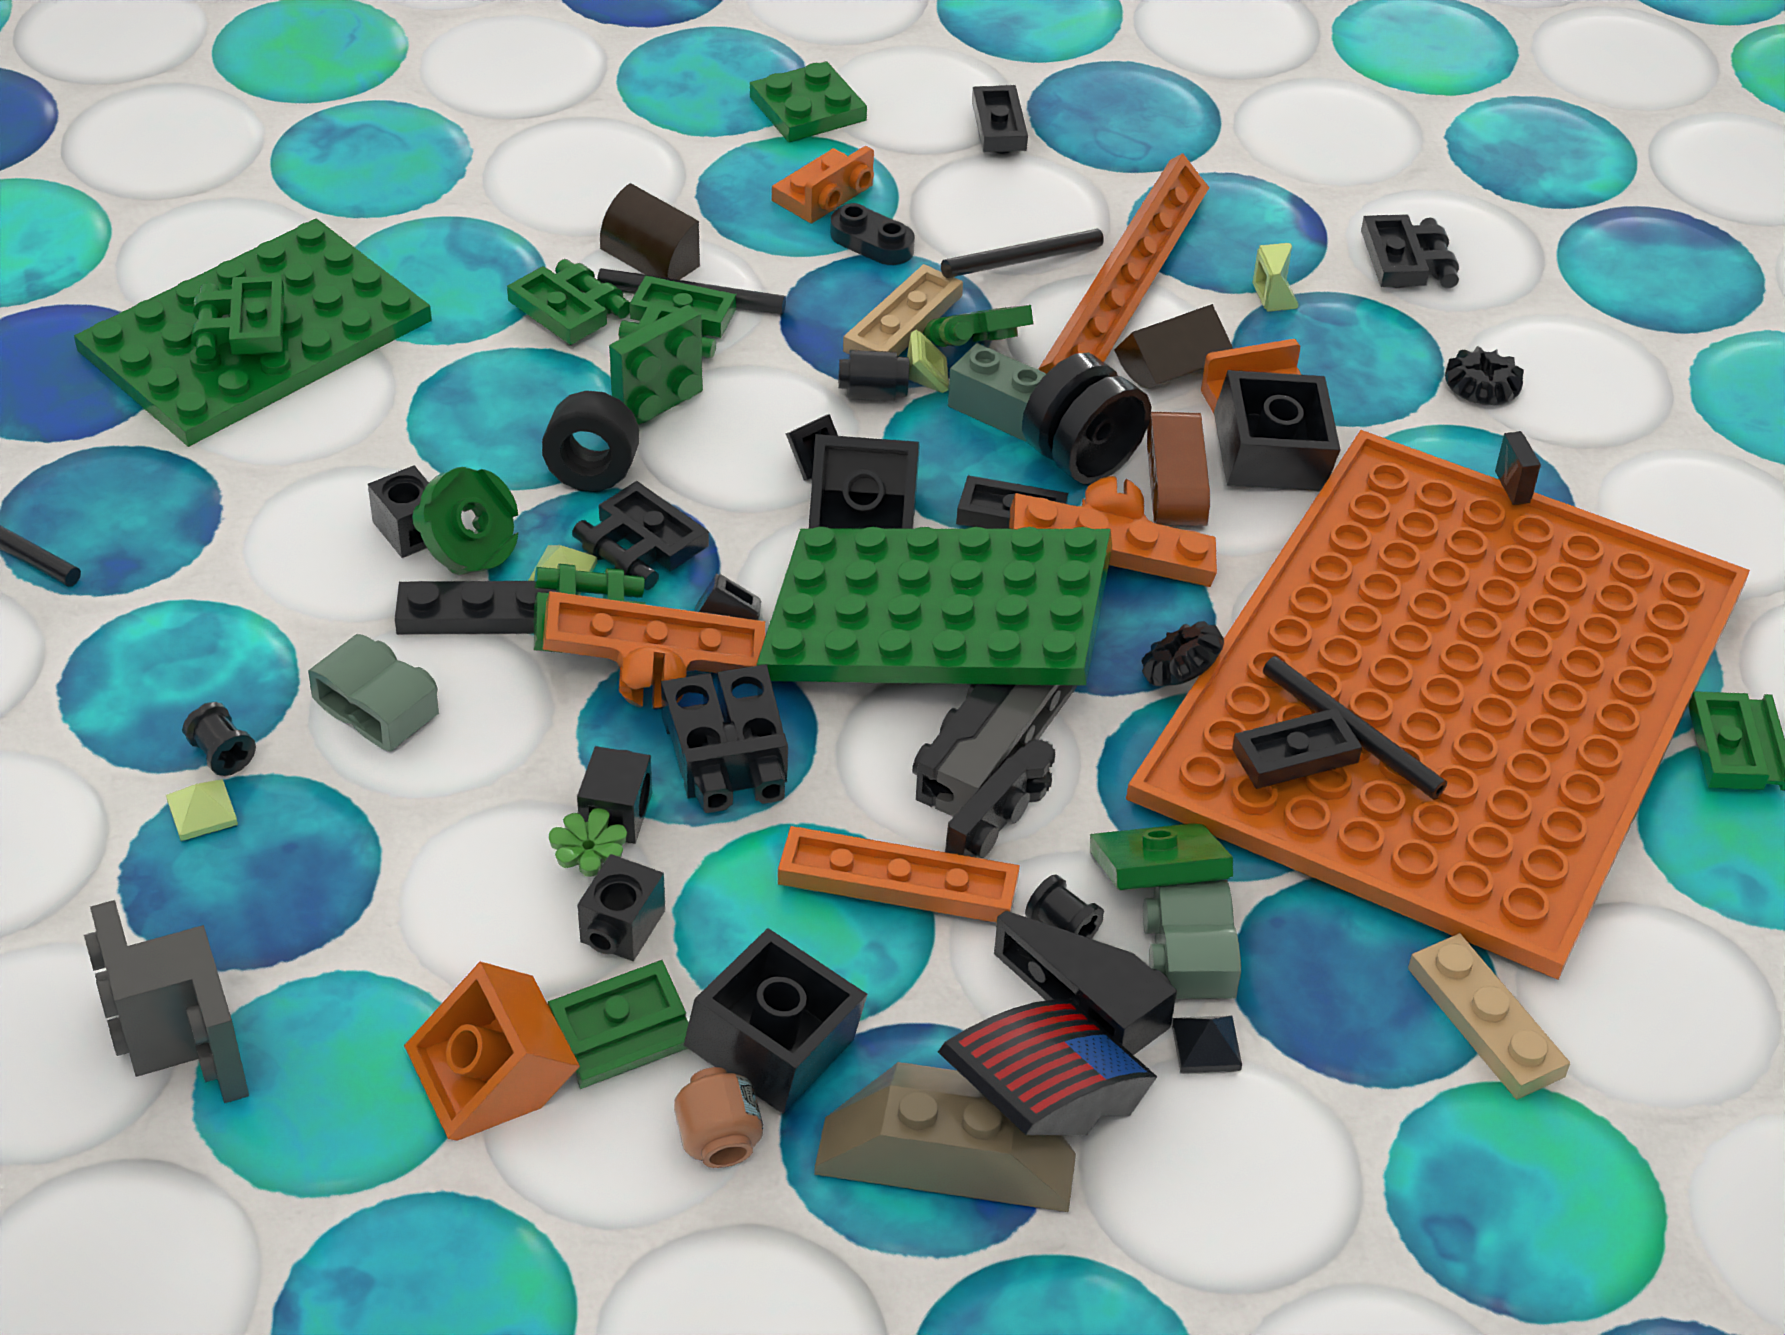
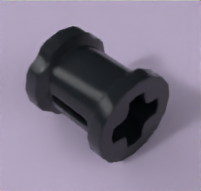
M205 703L192 711L184 721L182 732L186 736L187 741L192 746L203 750L207 755V765L216 775H233L247 766L254 757L256 751L255 740L246 731L238 730L232 724V717L222 703Z
M1051 875L1045 879L1031 895L1025 909L1026 917L1092 939L1103 922L1104 909L1096 903L1086 904L1066 889V880L1059 875Z

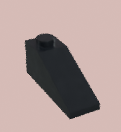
M1005 911L997 916L994 955L1044 1000L1071 999L1133 1055L1171 1028L1177 990L1172 987L1168 978L1161 971L1150 968L1134 953L1009 911Z

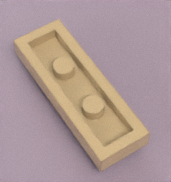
M923 264L843 336V352L849 354L850 350L897 352V356H899L909 346L910 334L917 329L923 333L931 320L942 316L962 297L963 281L955 277L945 278L941 271Z
M1460 933L1411 955L1408 970L1516 1100L1566 1077L1570 1061Z

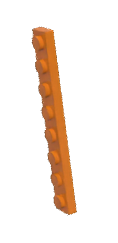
M1183 153L1169 160L1038 368L1040 371L1047 374L1060 361L1078 353H1091L1103 362L1106 360L1209 189V186Z

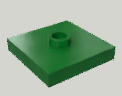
M1191 823L1090 834V851L1092 856L1119 890L1224 880L1233 877L1232 855L1202 824Z

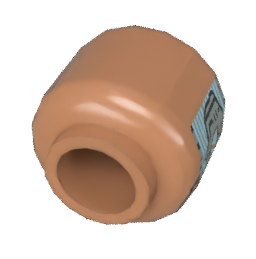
M720 1067L706 1068L695 1073L690 1078V1083L684 1086L674 1099V1112L683 1149L690 1157L703 1161L707 1167L724 1168L743 1162L753 1153V1147L763 1136V1121L752 1083L744 1076L727 1073L724 1068Z

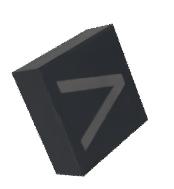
M1521 431L1504 433L1495 473L1513 505L1530 503L1541 464Z

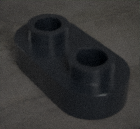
M857 203L846 204L835 210L831 215V238L835 243L886 265L905 263L914 255V232L899 221L888 218Z

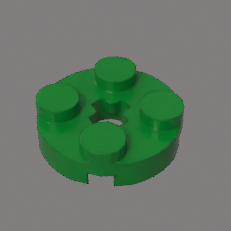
M457 467L439 474L426 486L421 495L420 504L413 510V524L421 533L429 552L438 562L457 575L481 572L500 565L511 555L517 544L518 533L513 534V517L518 516L514 496L497 475L484 469L476 471L467 467ZM472 510L476 517L473 519L472 524L476 529L475 532L466 529L461 519L462 511Z

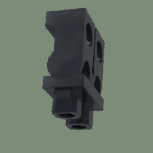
M767 664L717 672L718 698L711 673L661 681L662 719L666 732L670 734L674 745L679 770L684 779L687 799L697 797L705 813L724 811L733 805V791L752 788L755 801H759L762 804L782 801L785 798V782H787L788 744L783 733ZM742 684L758 686L757 695L736 698L731 692L735 687ZM686 693H699L703 695V704L680 707L676 701Z

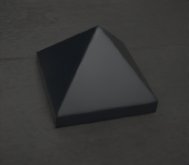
M826 414L786 433L804 480L811 479L813 474L815 434L838 436L830 414Z
M1232 1015L1172 1018L1171 1024L1180 1073L1240 1071L1242 1069Z

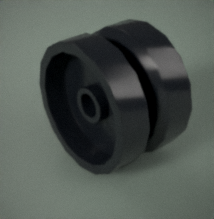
M1078 353L1060 361L1036 386L1023 412L1022 432L1028 444L1042 455L1055 460L1056 465L1066 474L1082 484H1091L1100 478L1114 474L1130 459L1142 442L1149 426L1152 406L1145 392L1122 376H1118L1117 372L1091 353Z

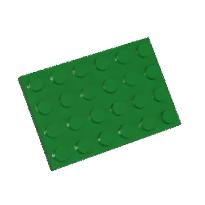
M315 218L270 241L263 242L259 246L231 260L224 261L202 274L182 281L177 286L148 300L141 301L111 318L96 323L94 326L75 334L74 339L79 353L189 447L432 321L431 308L428 303ZM282 275L284 284L283 352L261 355H232L230 342L221 343L219 348L216 349L215 357L211 360H202L197 357L196 347L193 345L191 338L192 326L198 321L193 313L194 298L199 294L201 285L213 283L218 286L219 290H232V277ZM230 315L222 316V318L230 317Z
M828 527L800 529L756 665L767 664L771 681L1086 685L1112 550L1111 529H1090L1087 527H1076L1073 529L1023 527L1015 530L985 529L982 527L967 529H933L930 527L915 529H881L879 527H867L864 529H830Z

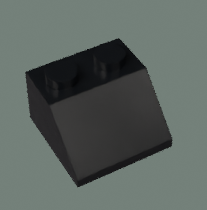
M815 434L808 529L816 527H828L830 529H864L867 527L913 529L920 453L919 442Z

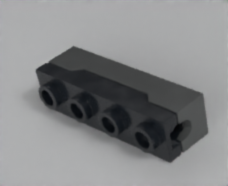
M971 684L966 700L959 709L952 708L946 714L940 728V734L931 745L925 743L915 757L912 773L917 775L916 800L930 807L935 806V809L954 817L1001 765L1021 747H1024V743H1028L1029 740H1039L1078 685Z

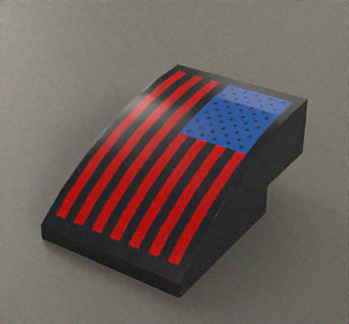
M1071 999L1033 1002L1004 1011L967 1028L945 1041L938 1051L947 1062L1025 1135H1088L1101 1115L1130 1116L1158 1077Z

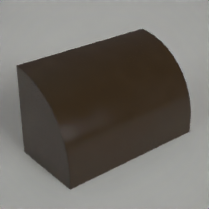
M629 183L616 195L605 213L600 230V249L645 275L680 280L700 267L699 221L634 184Z
M1213 304L1134 331L1114 351L1129 377L1138 385L1151 388L1204 369L1208 353L1233 349V346Z

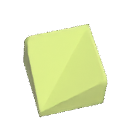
M1291 243L1260 245L1257 250L1252 283L1267 312L1298 308L1299 304L1287 281L1292 251Z

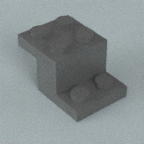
M115 900L90 906L96 931L85 934L84 938L93 971L106 968L105 971L95 973L105 1018L119 1015V1017L107 1020L116 1056L129 1053L136 1077L199 1059L205 1083L218 1080L224 1103L248 1097L249 1092L231 1015L204 925L127 946Z

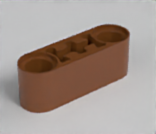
M1151 412L1150 423L1147 428V455L1153 521L1160 525L1207 526L1210 510V487L1201 413Z

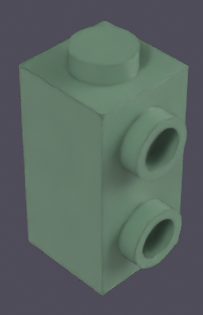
M976 343L950 368L948 407L1026 442L1022 432L1023 412L1030 395L1046 373Z

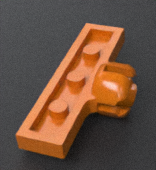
M1116 476L1100 478L1087 487L1085 499H1082V506H1073L1050 501L1045 498L1015 493L1010 507L1009 529L1015 530L1023 527H1034L1037 529H1073L1076 527L1111 529L1112 550L1109 561L1111 566L1211 587L1217 574L1216 537L1149 521L1144 514V496L1131 480L1125 479L1123 494L1117 493Z
M552 591L549 592L546 601L543 650L608 658L617 662L620 668L619 692L627 702L637 707L643 706L644 688L653 685L652 709H662L661 681L684 678L687 671L697 670L717 673L757 666L756 664L765 639V621ZM683 695L677 699V703L682 699Z

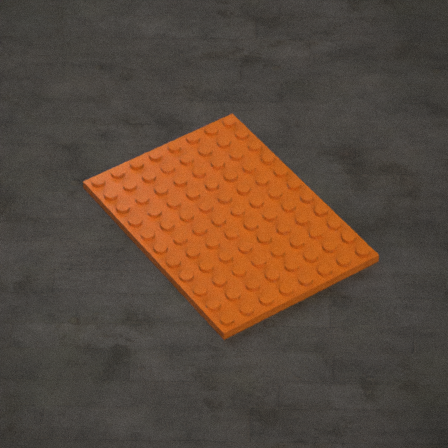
M1360 430L1224 637L1223 649L1215 662L1204 673L1199 675L1129 782L1126 800L1183 824H1202L1213 836L1449 935L1454 936L1460 933L1467 942L1559 980L1689 705L1693 691L1696 690L1741 595L1750 570L1535 492L1530 503L1513 505L1499 479ZM1274 656L1287 663L1445 779L1447 786L1443 793L1433 800L1363 747L1359 763L1256 789L1232 750L1235 733L1316 713L1264 675L1263 668L1265 664Z

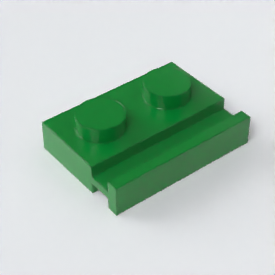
M1693 691L1688 708L1708 788L1764 790L1766 784L1779 785L1780 790L1785 791V738L1773 695L1764 694L1762 700L1749 699L1748 693Z
M663 959L548 1001V1006L580 1065L575 1071L580 1089L688 1049L684 1046L689 1024L686 1018V1011Z

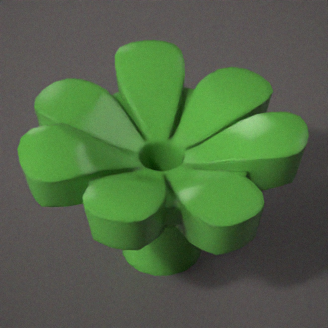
M596 808L591 811L588 822H585L578 813H571L565 816L563 819L565 828H552L549 833V842L551 847L557 850L555 856L560 866L570 868L578 865L580 872L584 876L592 877L597 875L602 867V863H605L610 854L622 857V845L625 843L627 836L625 827L618 824L608 827L609 812L605 809Z

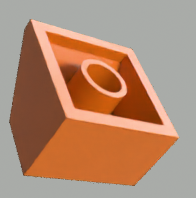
M481 961L404 1045L447 1138L456 1141L541 1109L580 1067L534 977Z

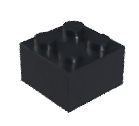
M1227 371L1214 410L1227 486L1321 491L1333 471L1341 450L1325 376Z
M767 928L694 999L684 1046L714 1067L724 1068L727 1073H734L747 1078L752 1083L756 1096L784 1114L854 1040L868 994Z

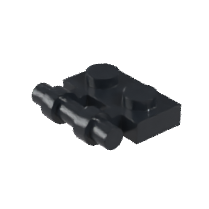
M1408 214L1363 216L1361 233L1380 287L1404 288L1407 286H1426L1429 274H1432L1435 279L1439 280L1444 288H1453L1458 284V261L1455 254L1448 250V235L1444 227L1438 225L1436 219L1429 217L1422 220L1420 225H1412Z
M635 481L599 504L600 524L594 527L586 520H581L572 530L573 537L582 543L583 551L596 556L597 560H606L615 567L614 569L624 570V575L644 577V589L646 590L654 587L659 579V573L650 567L651 564L657 561L669 571H672L709 546V531L638 481ZM625 538L634 546L626 550L617 542Z

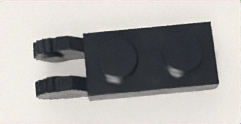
M1042 739L1029 740L1028 743H1024V747H1021L1001 765L948 822L946 853L975 858L977 856L984 858L989 854L996 843L999 831L1009 821L1014 824L1019 821L1028 803L1040 801L1046 795V791H1049V787L1052 784V773L1049 772V767H1052L1055 762L1056 755L1053 744L1050 745L1048 741L1045 742Z

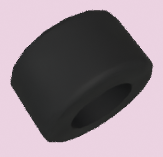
M586 390L571 394L560 402L553 412L542 438V456L549 471L563 484L580 491L598 492L609 489L627 475L639 445V426L633 412L620 399L598 391ZM580 431L594 433L600 436L610 449L603 451L589 450L575 440L573 433Z

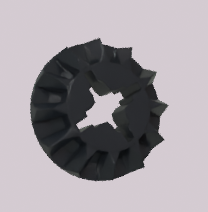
M1477 346L1473 352L1459 350L1456 358L1449 359L1445 379L1454 393L1468 401L1483 405H1498L1510 402L1520 394L1523 387L1524 369L1515 366L1514 357L1500 356L1498 349L1486 352Z
M1205 621L1197 622L1191 627L1188 624H1183L1179 630L1173 633L1167 632L1164 639L1151 645V651L1146 653L1141 660L1144 667L1142 672L1147 681L1154 686H1174L1186 683L1204 673L1215 662L1223 649L1224 638L1216 625H1208Z

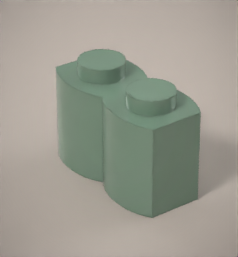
M356 634L308 670L312 698L330 715L342 722L352 724L363 737L383 750H394L439 714L438 689L432 676L423 668L413 667L405 662L398 661L392 649L382 641H374L367 636Z
M1215 880L1155 887L1154 898H1145L1143 903L1145 934H1154L1156 943L1150 944L1149 967L1161 971L1168 978L1172 987L1177 990L1176 999L1236 998L1241 975V959L1228 881Z

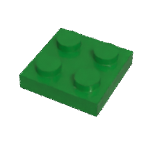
M827 61L811 63L803 68L785 73L771 74L766 78L750 82V98L788 142L867 121V105Z
M689 304L609 345L612 396L620 399L633 412L638 425L651 420L655 416L703 391L701 313Z

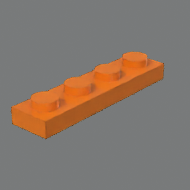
M790 826L778 867V885L997 923V916L1005 911L1012 912L1019 880L1020 865Z

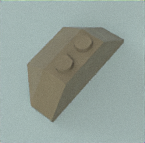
M897 1062L825 1117L814 1175L1069 1212L1076 1153L1063 1135H1025L957 1070Z

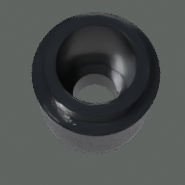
M850 350L849 359H839L838 389H847L848 399L895 401V396L907 397L909 357H897V352Z

